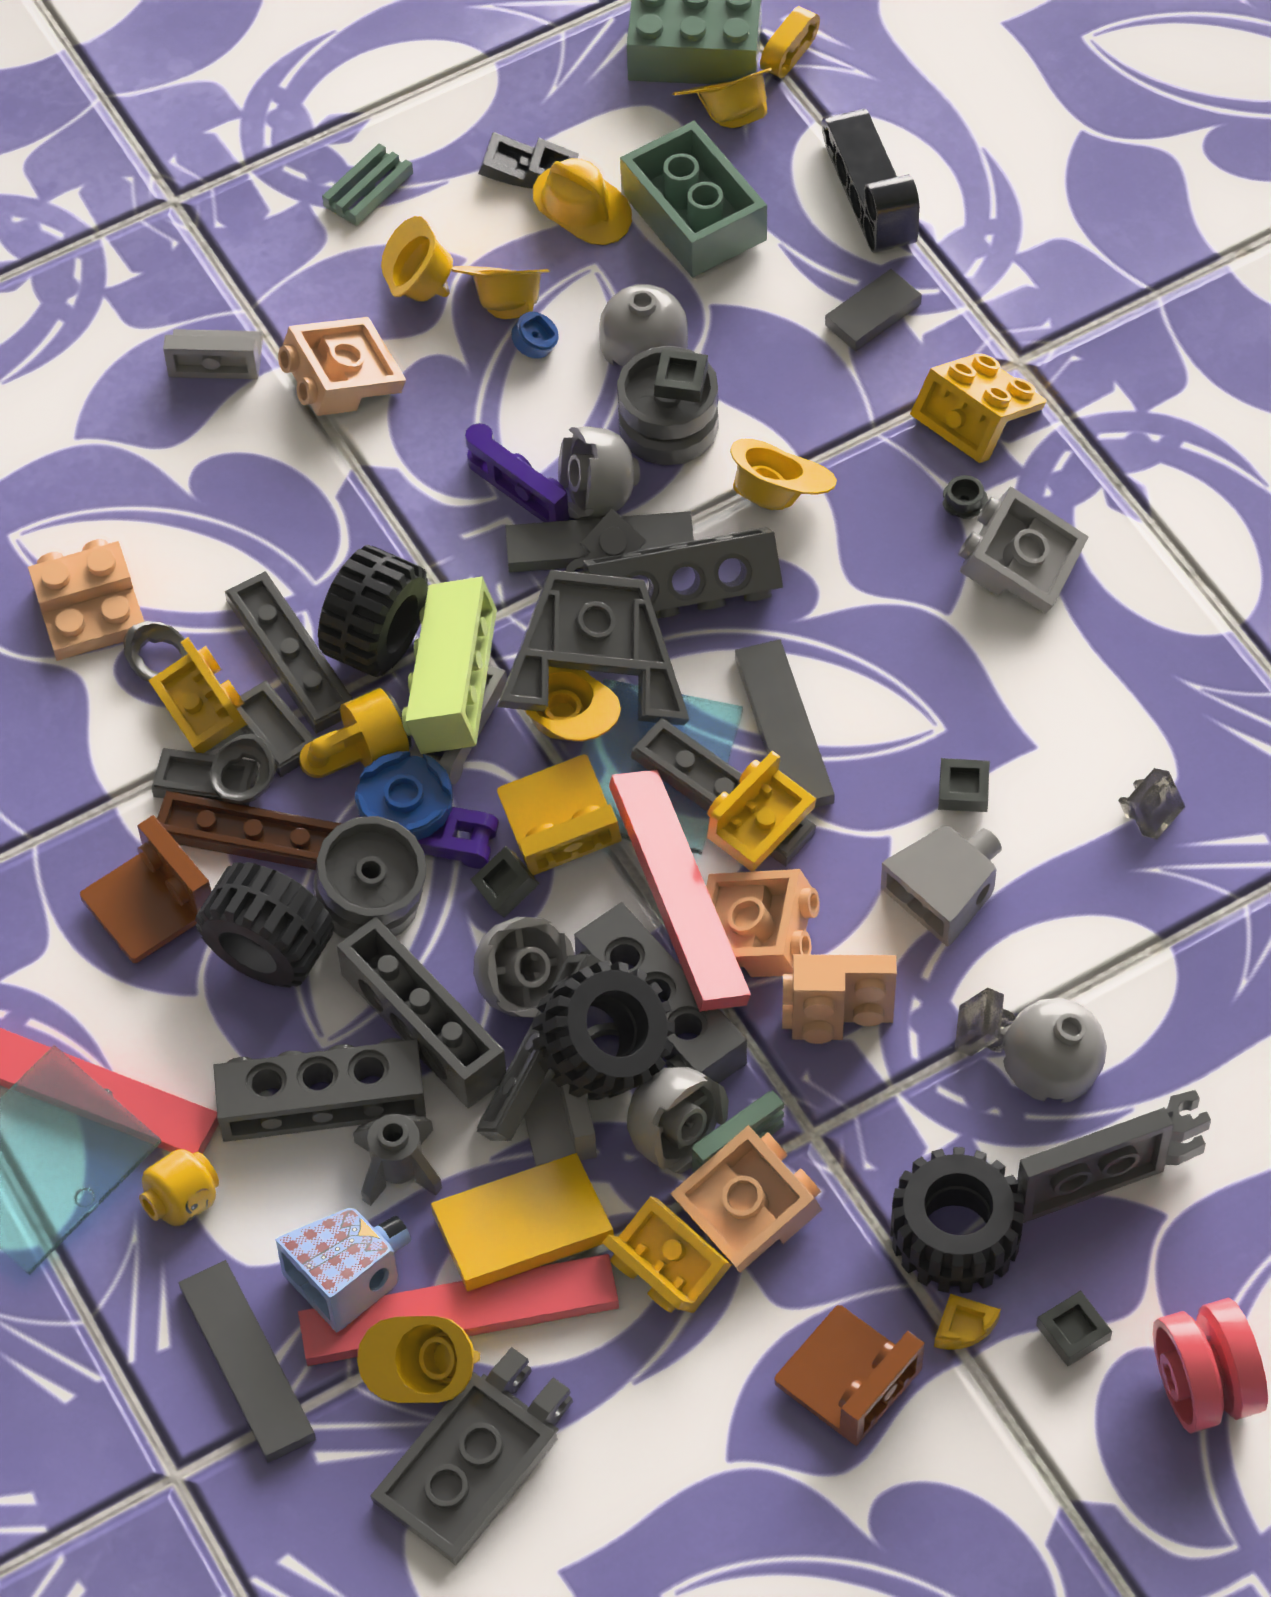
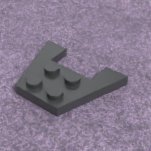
M550 570L497 707L544 712L548 707L549 667L638 676V721L657 723L662 717L671 724L685 725L689 721V716L645 581L642 579Z

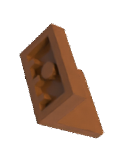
M154 815L137 825L142 843L137 848L139 854L80 892L81 901L132 963L140 962L195 926L197 923L195 921L196 915L212 892L209 880Z
M837 1305L775 1375L774 1383L779 1389L857 1446L922 1370L925 1343L907 1331L894 1344L842 1305Z

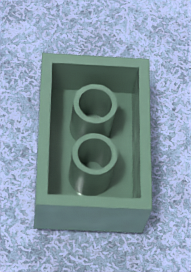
M631 0L627 37L628 81L717 84L735 81L758 71L762 24V0Z
M695 120L620 157L621 193L692 278L767 240V204Z

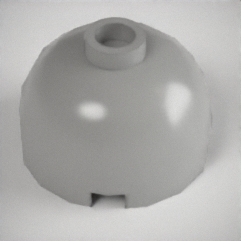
M635 284L620 290L607 302L599 322L600 349L606 361L613 366V361L621 366H625L635 355L653 347L676 346L687 349L688 321L680 302L664 288L651 284Z
M571 427L569 431L573 433V437L563 438L558 459V481L564 488L569 489L572 502H568L569 516L577 520L603 518L611 509L615 512L621 509L629 499L633 486H636L639 482V462L636 458L632 457L629 447L620 435L608 429L597 427Z
M516 917L493 926L482 937L474 955L473 974L479 993L491 1007L507 1015L535 1017L539 1011L536 1007L541 998L547 996L548 990L555 981L567 956L575 955L572 943L565 933H559L554 926L550 925L552 922L544 918Z
M1063 998L1042 999L1023 1009L1004 1034L1002 1042L1006 1055L1003 1060L1005 1071L1015 1085L1034 1099L1045 1101L1047 1097L1063 1099L1061 1103L1071 1102L1087 1093L1103 1070L1107 1052V1043L1102 1026L1093 1013L1078 1002Z
M689 1067L664 1068L660 1072L651 1075V1080L635 1089L628 1108L627 1129L635 1148L646 1159L664 1170L668 1168L674 1173H683L692 1168V1146L714 1131L716 1123L722 1125L726 1122L729 1100L723 1086L699 1071Z

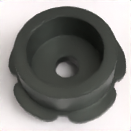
M968 475L953 478L943 491L945 499L942 504L946 512L963 519L977 517L988 501V496L984 491L982 483L977 478Z

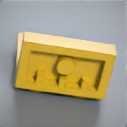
M974 354L930 368L910 415L975 461L982 463L990 459L1008 421L1042 410L1047 400L1035 392L1032 384L1023 379L1014 378L1002 370L999 362L985 354Z
M586 754L507 783L497 789L499 799L525 864L533 876L622 841L618 821L612 806L607 804L591 762Z

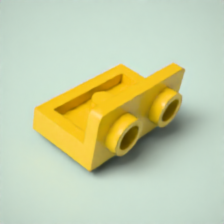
M187 637L180 643L188 654L148 681L197 753H205L247 725L237 708L245 703L229 679L220 685L214 675L222 669L208 648L205 646L197 651L189 637Z
M773 751L761 762L758 760L751 762L740 776L739 785L730 794L726 792L721 793L713 801L707 812V815L710 817L707 838L751 872L815 808L816 803L814 796L778 770L781 757Z
M652 1196L649 1197L618 1237L609 1234L602 1242L614 1253L610 1258L611 1263L631 1279H635L639 1275L651 1286V1289L647 1292L649 1297L670 1313L675 1308L694 1313L732 1266L731 1262L665 1204Z

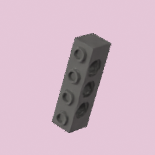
M768 527L583 561L586 574L632 578L637 575L647 577L649 581L648 593L656 618L680 614L679 607L697 604L698 610L723 607L726 605L725 598L743 595L744 601L763 600L772 597L771 590L783 588L775 533ZM727 559H738L741 565L739 576L731 582H722L718 574L720 565ZM682 567L693 568L695 580L692 586L683 591L675 590L672 585L674 573Z
M620 902L574 934L576 955L592 954L603 962L608 961L609 966L616 962L631 964L635 967L628 970V973L639 968L647 974L645 982L648 985L656 982L663 990L658 994V997L669 1001L672 1011L666 1014L667 1021L675 1022V1033L667 1036V1040L674 1044L671 1054L664 1057L667 1068L689 1067L703 1073L719 1084L747 1064V1039L720 1009L699 1011L682 967L623 902ZM682 1033L697 1035L696 1038L691 1040H683L677 1036Z
M374 917L336 945L342 976L401 1039L405 1041L417 1039L420 1059L468 1109L499 1086L506 1073L504 1049L377 917Z
M390 1038L381 1041L379 1044L357 1047L341 1044L325 1051L309 1053L286 1051L277 1057L260 1059L237 1057L229 1060L227 1063L213 1064L217 1119L223 1142L363 1125L390 1114L427 1117L417 1039L405 1041L400 1038ZM368 1076H377L381 1078L380 1080L372 1084H365L360 1082L362 1079ZM319 1082L330 1084L322 1090L310 1089L312 1085ZM274 1088L279 1090L272 1096L264 1097L259 1095L266 1089Z

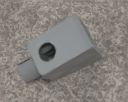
M942 826L882 862L881 889L948 947L992 895L995 889L997 869L990 860L1002 851L1001 843L986 828H982L967 841L952 827Z

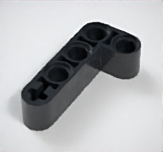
M863 108L823 118L821 126L827 152L870 250L876 253L916 243L918 240L920 202L916 184L910 174L897 177L868 110Z

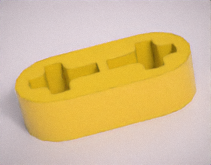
M800 6L796 7L767 42L762 52L760 68L762 70L771 68L772 70L768 73L779 78L785 77L814 41L820 25V16Z

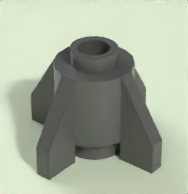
M384 1115L375 1121L360 1125L353 1132L354 1143L370 1152L371 1163L361 1190L362 1200L371 1206L386 1188V1181L401 1184L415 1177L417 1184L434 1195H437L442 1189L440 1177L422 1154L421 1145L433 1131L430 1119L425 1116Z

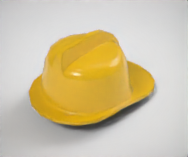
M768 68L735 81L684 89L672 94L697 93L713 121L728 128L742 127L767 115V97L763 74L772 69Z
M583 159L555 161L551 168H548L538 176L533 186V201L537 209L548 219L556 222L571 234L587 243L596 245L615 243L624 237L630 228L632 209L627 198L616 187L605 181L599 169L589 161Z
M413 216L405 220L395 229L387 241L382 255V273L391 294L394 297L406 296L419 302L428 301L435 295L448 297L450 294L447 279L453 266V258L437 241L430 224L422 216Z
M455 266L451 269L453 272L473 276L481 305L493 316L500 319L520 318L523 314L532 312L533 306L539 298L541 274L550 272L548 269L516 271L478 266Z
M739 439L732 444L730 453L732 459L737 464L733 489L737 494L760 507L769 510H783L792 506L801 494L818 495L835 489L837 480L834 474L815 462L786 453L773 445L755 439Z
M549 667L548 707L544 712L524 711L532 719L537 729L549 738L585 741L595 739L610 731L618 722L621 707L619 699L614 692L589 675L585 670Z
M397 1316L380 1320L367 1330L359 1344L357 1356L360 1377L369 1391L382 1400L396 1403H440L453 1400L465 1390L472 1377L474 1364L480 1361V1352L474 1350L473 1344L463 1328L453 1320L439 1316Z

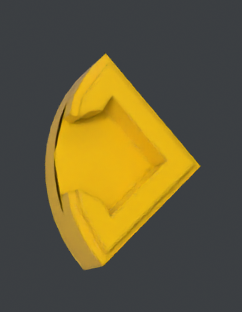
M950 1294L934 1340V1347L956 1350L979 1343L995 1328L1000 1318L1001 1309Z

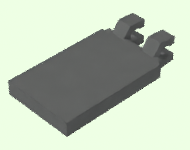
M1192 1090L1170 1096L1166 1109L1165 1107L1020 1159L1017 1193H1023L1025 1203L1023 1223L1164 1172L1165 1165L1177 1166L1203 1154L1206 1143L1202 1135L1194 1136L1209 1130L1211 1118L1208 1112L1199 1113L1194 1119L1191 1114L1180 1115L1181 1111H1192L1198 1108L1200 1097L1197 1091ZM1194 1137L1193 1140L1188 1143H1181L1187 1139Z
M513 1347L494 1366L488 1376L483 1374L480 1377L475 1372L472 1373V1377L465 1390L444 1405L370 1495L373 1503L454 1565L459 1563L558 1440L556 1433L559 1429L554 1424L560 1420L573 1403V1399L569 1396L571 1393L570 1389L554 1377L536 1396L529 1407L512 1395L516 1393L532 1372L531 1367L528 1366V1358Z

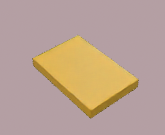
M577 1153L431 1203L432 1214L467 1292L602 1245V1242L609 1234L614 1236L612 1225Z

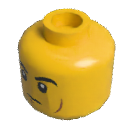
M185 1149L175 1150L143 1172L141 1179L143 1193L139 1195V1200L145 1212L154 1221L161 1218L172 1226H181L214 1204L216 1199L215 1188L219 1186V1178L214 1167L203 1154L199 1152L192 1154Z

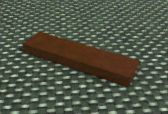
M166 791L157 820L178 845L311 870L316 869L317 857L323 840L338 825L342 824Z

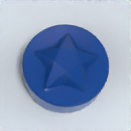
M527 312L513 326L511 338L515 347L522 354L530 358L540 359L546 357L558 342L559 334L557 327L547 316L538 312Z

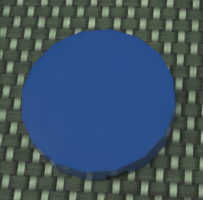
M397 751L379 757L364 769L359 777L360 782L355 791V804L359 817L379 816L398 822L415 835L417 840L429 837L441 828L452 811L453 788L447 771L434 758L424 754L422 758L411 756V753L408 751Z

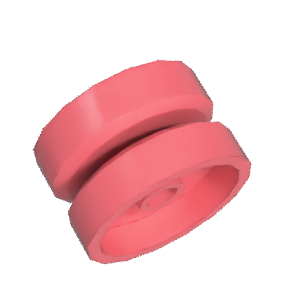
M1226 1298L1205 1304L1199 1308L1196 1321L1186 1312L1181 1311L1160 1317L1153 1322V1344L1159 1373L1173 1411L1186 1431L1192 1434L1221 1424L1223 1411L1227 1412L1235 1420H1239L1267 1410L1268 1389L1262 1358L1248 1321L1236 1302Z

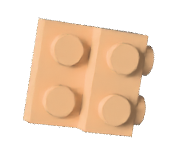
M369 317L289 326L283 345L278 352L281 370L284 373L292 372L297 381L299 401L303 405L310 404L317 416L357 411L362 398L402 393L406 382L404 375Z
M103 539L92 540L83 546L81 552L63 556L58 552L46 553L37 560V564L28 566L34 592L56 661L124 642L128 629L135 624L144 622L119 541L108 543Z
M800 869L708 875L706 888L739 967H744L751 977L793 974V955H811V939L806 931L808 918H816L820 908L818 892L815 888H812Z
M794 954L793 974H783L782 1029H792V1040H805L813 1044H823L831 1040H843L844 1022H855L858 1025L868 1027L881 1023H893L897 975L896 955Z
M749 1125L670 1193L674 1200L739 1273L778 1239L784 1244L822 1211V1208L815 1199L821 1193L817 1185L801 1168L793 1174L782 1162L788 1155L779 1143L768 1132L760 1138Z

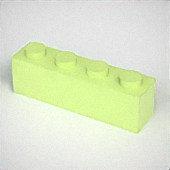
M482 576L428 586L426 603L420 611V638L414 641V655L416 659L414 672L408 676L410 693L408 707H404L402 711L404 730L408 736H413L421 754L474 747L477 744L497 613L496 606Z

